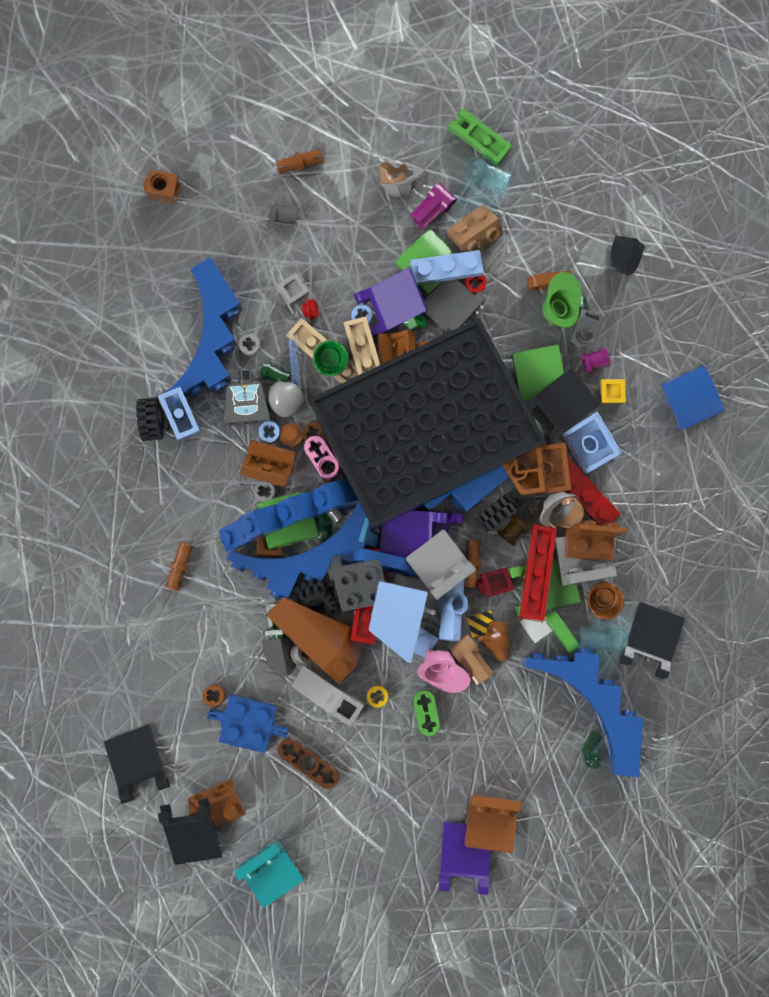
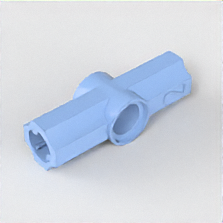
M464 580L437 599L436 607L441 614L440 640L460 641L462 614L468 608V600L463 594Z

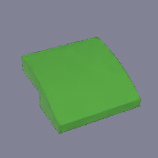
M429 229L396 260L395 264L401 270L410 267V260L455 253ZM441 282L421 284L418 287L428 296Z
M558 345L514 353L511 356L516 374V385L525 402L529 401L564 374Z
M305 491L270 499L258 503L257 507L258 509L272 506L283 501L288 497H292L307 492ZM311 518L265 537L268 548L273 549L290 546L294 542L316 539L319 535L314 518Z

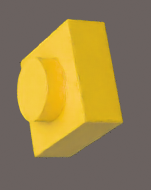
M602 379L600 381V404L626 403L625 379Z

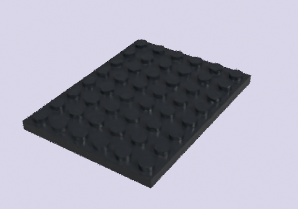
M480 318L308 399L372 529L520 458L547 443Z

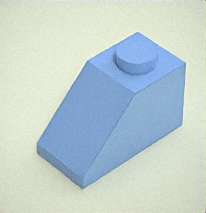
M181 387L158 396L178 442L200 434Z

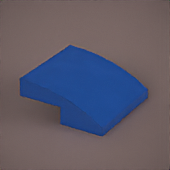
M705 366L698 367L661 384L667 404L672 407L678 428L681 430L725 411L717 389Z

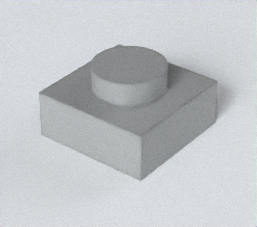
M297 273L277 284V288L290 306L310 294Z

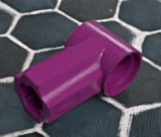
M439 182L429 191L426 199L410 214V217L419 228L425 230L441 213H446L455 204L457 198Z

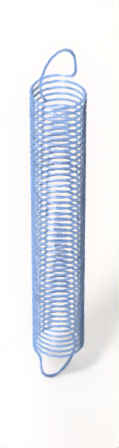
M289 340L288 345H289V352H290L289 357H290V359H291V360H290V365H291L290 369H291V377H292L291 382L293 383V381H296L297 383H300V384H301V381H300L299 379L294 378V377L292 376V375H296V376L300 377V374H299V373L294 372V371L292 370V369L294 368V369L300 371V368L297 367V366H294V365L291 363V362H295V363L299 364V361L294 360V359L291 357V356H295V357L299 358V356H298L297 354L293 353L292 351H290V350H295V351L298 352V349H297V348H295V347H293V346L290 345V344H295V345H298V344H297V342H295V341H293V340Z

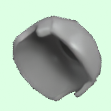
M277 381L268 389L266 395L269 408L281 417H292L301 410L304 403L301 389L292 382Z

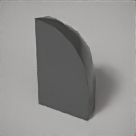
M288 636L279 639L269 638L262 640L267 664L280 676H289L297 665L293 662L290 655L291 648L295 643Z

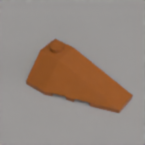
M284 597L266 614L274 624L338 684L356 667L364 643L351 642L352 628L348 624L331 619L327 615L317 613Z

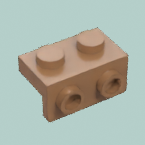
M484 204L446 230L448 237L461 249L462 253L481 251L503 235L499 218Z

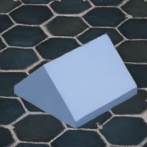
M598 412L562 434L584 474L593 471L622 454Z

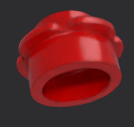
M306 298V303H302L304 317H309V320H313V318L319 317L316 299L309 300Z

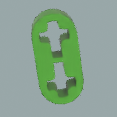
M554 609L545 615V621L566 651L570 654L579 648L578 642Z
M420 690L413 698L418 728L423 735L433 736L440 728L435 699L430 691ZM425 694L426 698H431V702L427 703L428 711L423 710L422 704H417V700L421 699L420 695ZM429 714L431 722H436V725L432 726V731H428L425 727L422 728V724L426 723L425 715Z

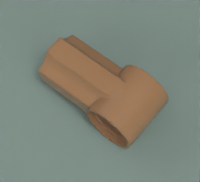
M468 634L460 638V641H456L448 647L458 663L464 666L469 676L477 685L493 674V671L480 655V650Z

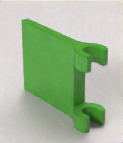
M553 559L546 610L581 602L577 583L562 586L558 559ZM526 565L508 569L510 578L525 577ZM516 606L517 616H519L520 606Z

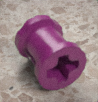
M600 347L598 351L589 354L582 353L580 356L582 366L587 374L591 373L593 369L610 366V358L605 347Z

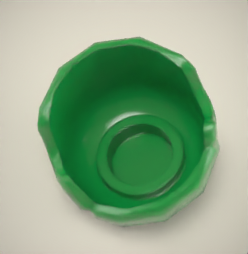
M332 340L324 341L317 345L313 352V364L317 371L325 376H337L344 372L348 365L349 355L347 349L339 342Z

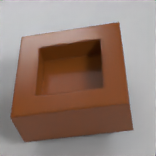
M262 537L257 540L256 556L280 558L282 556V547L269 549L266 537Z

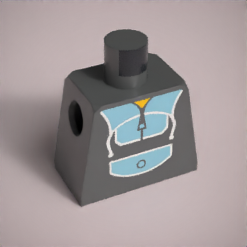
M238 371V384L228 385L224 423L227 426L262 424L267 421L272 422L263 385L260 382L252 383L251 371Z

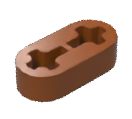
M570 271L529 276L527 278L528 290H548L549 283L555 275L561 272L570 273Z

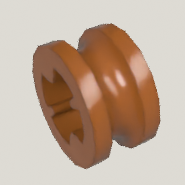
M216 684L206 687L202 694L204 703L210 707L220 705L225 699L224 689ZM210 690L213 692L219 691L220 695L217 697L220 699L218 702L208 699V696H210L208 692Z

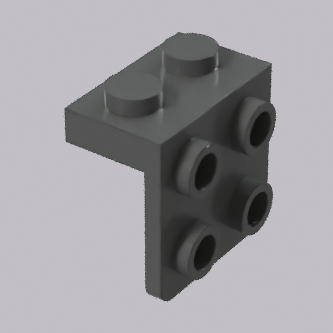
M457 279L442 281L424 300L428 310L424 314L446 333H449L468 324L473 316L477 318L485 309L486 297L480 292L474 295Z
M341 555L331 556V566H328L330 580H334L335 600L340 602L342 612L373 606L379 581L385 582L380 561L374 559L343 565Z

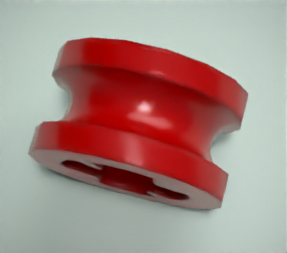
M484 275L466 278L465 287L474 295L478 292L482 293L486 287V278ZM474 278L479 279L478 282H482L478 289H474L473 285L470 286L469 284L473 282Z

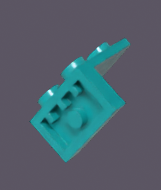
M278 839L241 863L234 871L239 881L244 878L263 908L303 881V876Z

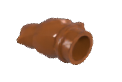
M490 621L489 627H487L488 633L485 636H478V640L484 641L497 660L507 661L511 657L509 651L510 640L507 636L509 634L508 624Z

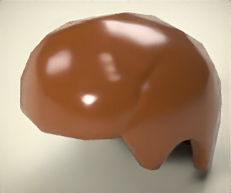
M601 582L594 585L588 592L587 603L595 617L610 620L617 617L623 610L624 596L615 584Z

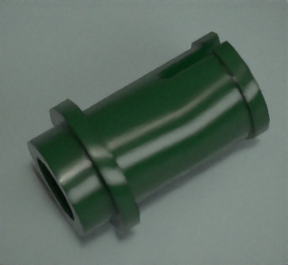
M264 362L259 375L263 376V379L268 378L275 382H288L291 373L273 366L272 362Z

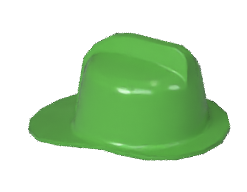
M561 272L555 275L549 283L547 298L543 303L542 309L545 318L552 326L557 325L562 328H568L573 326L578 320L581 286L575 276L570 273Z

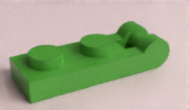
M461 109L457 114V119L451 121L447 126L450 133L461 138L496 166L500 164L512 148L510 143L465 109ZM464 123L469 125L466 130L462 127Z

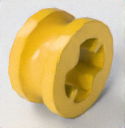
M378 685L371 687L367 692L368 703L375 708L383 707L388 701L387 690ZM381 690V695L385 696L384 700H379L378 703L373 702L374 698L370 697L371 693Z

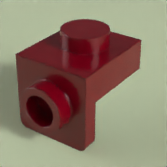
M508 567L479 575L480 580H477L480 594H485V598L514 590Z

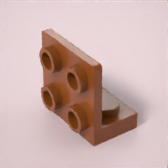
M581 521V524H574V527L566 530L565 558L612 562L614 561L615 537L626 534L627 528H621L619 523H605V526H597L595 521Z
M471 795L469 798L465 847L512 853L517 813L520 812L521 802Z

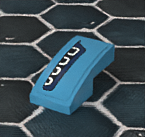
M365 518L358 541L369 547L378 548L381 540L382 525L372 529L368 519Z

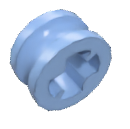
M357 305L353 308L352 320L358 317L359 311H362L363 314L367 312L368 324L371 323L372 311L368 306Z
M267 421L259 427V436L264 442L271 444L280 438V428L276 423ZM269 427L271 429V427H274L275 430L273 432L275 436L273 438L270 436L268 438L264 437L266 435L265 428Z

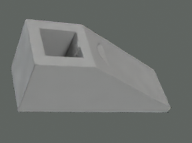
M305 666L302 667L291 687L350 727L364 706L363 702Z

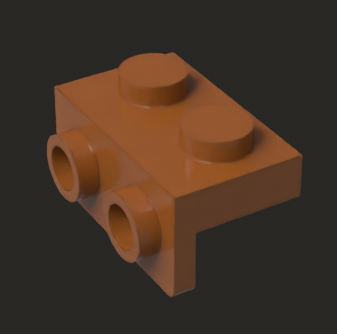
M413 330L377 335L380 365L415 349Z
M251 440L240 475L286 487L293 471L296 453Z
M232 779L221 782L206 791L198 792L188 799L190 815L197 814L196 808L199 807L198 799H209L215 828L246 815L245 807L236 793L235 784Z

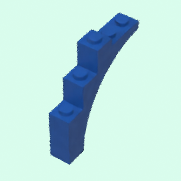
M211 257L191 268L203 301L204 324L199 347L187 371L166 391L181 387L185 398L189 395L195 396L201 393L206 385L212 392L215 390L219 392L228 387V382L232 380L218 356L221 354L225 356L234 350V346L237 345L223 321L236 318L240 314L239 311L242 310V307Z
M503 466L419 508L422 511L425 509L432 511L451 495L453 497L451 502L459 512L463 509L466 513L508 479L509 476Z
M343 479L324 484L311 492L288 497L275 505L252 510L239 517V520L218 531L226 552H230L274 532L311 518L358 504L359 501L348 480Z
M358 503L349 519L336 534L320 546L303 554L288 558L262 559L230 551L227 560L231 561V567L244 572L245 568L253 571L252 576L265 582L267 578L270 579L266 588L271 590V596L278 599L282 597L290 598L301 573L305 574L304 579L312 580L315 584L317 580L324 582L328 573V566H331V556L341 555L343 565L354 564V550L364 549L366 544L360 543L358 540L367 517Z
M579 648L578 652H572L571 661H568V656L554 655V659H544V654L530 653V657H523L524 667L542 670L561 678L573 686L589 702L598 715L606 733L610 752V772L614 775L639 777L643 718L636 716V711L622 710V714H619L621 686L614 685L615 680L600 679V683H597L599 655L593 654V649Z

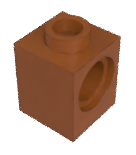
M150 170L149 177H146L144 180V191H146L149 199L177 204L181 187L178 175ZM159 184H167L163 190H156Z

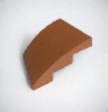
M566 443L542 446L503 465V468L521 495L572 491Z

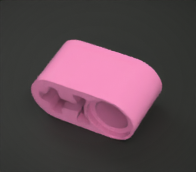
M318 436L308 438L304 444V449L318 473L326 480L335 479L339 475L340 467L325 441ZM312 444L321 445L319 449L324 456L323 458L319 459L315 451L310 452ZM327 462L335 465V470L331 474L322 472V467Z

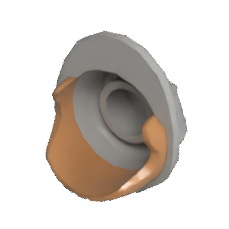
M384 162L380 164L379 184L393 197L407 196L414 189L417 179L424 175V170L420 167L407 168L405 163L395 168L389 162Z
M563 491L555 492L544 501L540 522L546 527H553L555 529L557 527L572 528L574 524H579L582 521L584 509L576 495Z

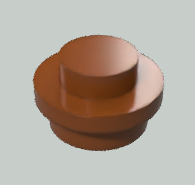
M288 423L281 428L279 437L284 445L294 447L302 441L303 432L297 424Z

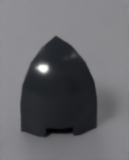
M615 236L610 255L612 266L622 274H633L638 268L645 246L636 238Z

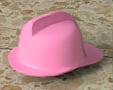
M428 649L424 661L417 671L421 679L439 690L449 693L465 690L471 681L469 674L456 665L453 655L444 650L434 651Z

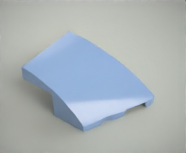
M379 581L368 630L404 660L411 663L428 592Z

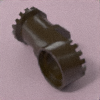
M532 502L522 503L510 517L511 521L503 531L500 530L498 534L504 540L506 539L509 544L515 546V541L524 531H527L539 516L537 505ZM530 506L534 509L535 514L532 519L523 518L521 514L523 507Z

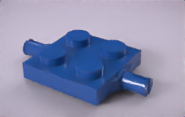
M234 694L229 696L228 705L224 712L210 709L207 719L221 722L220 743L261 753H266L269 740L273 734L287 738L289 728L275 725L277 705Z

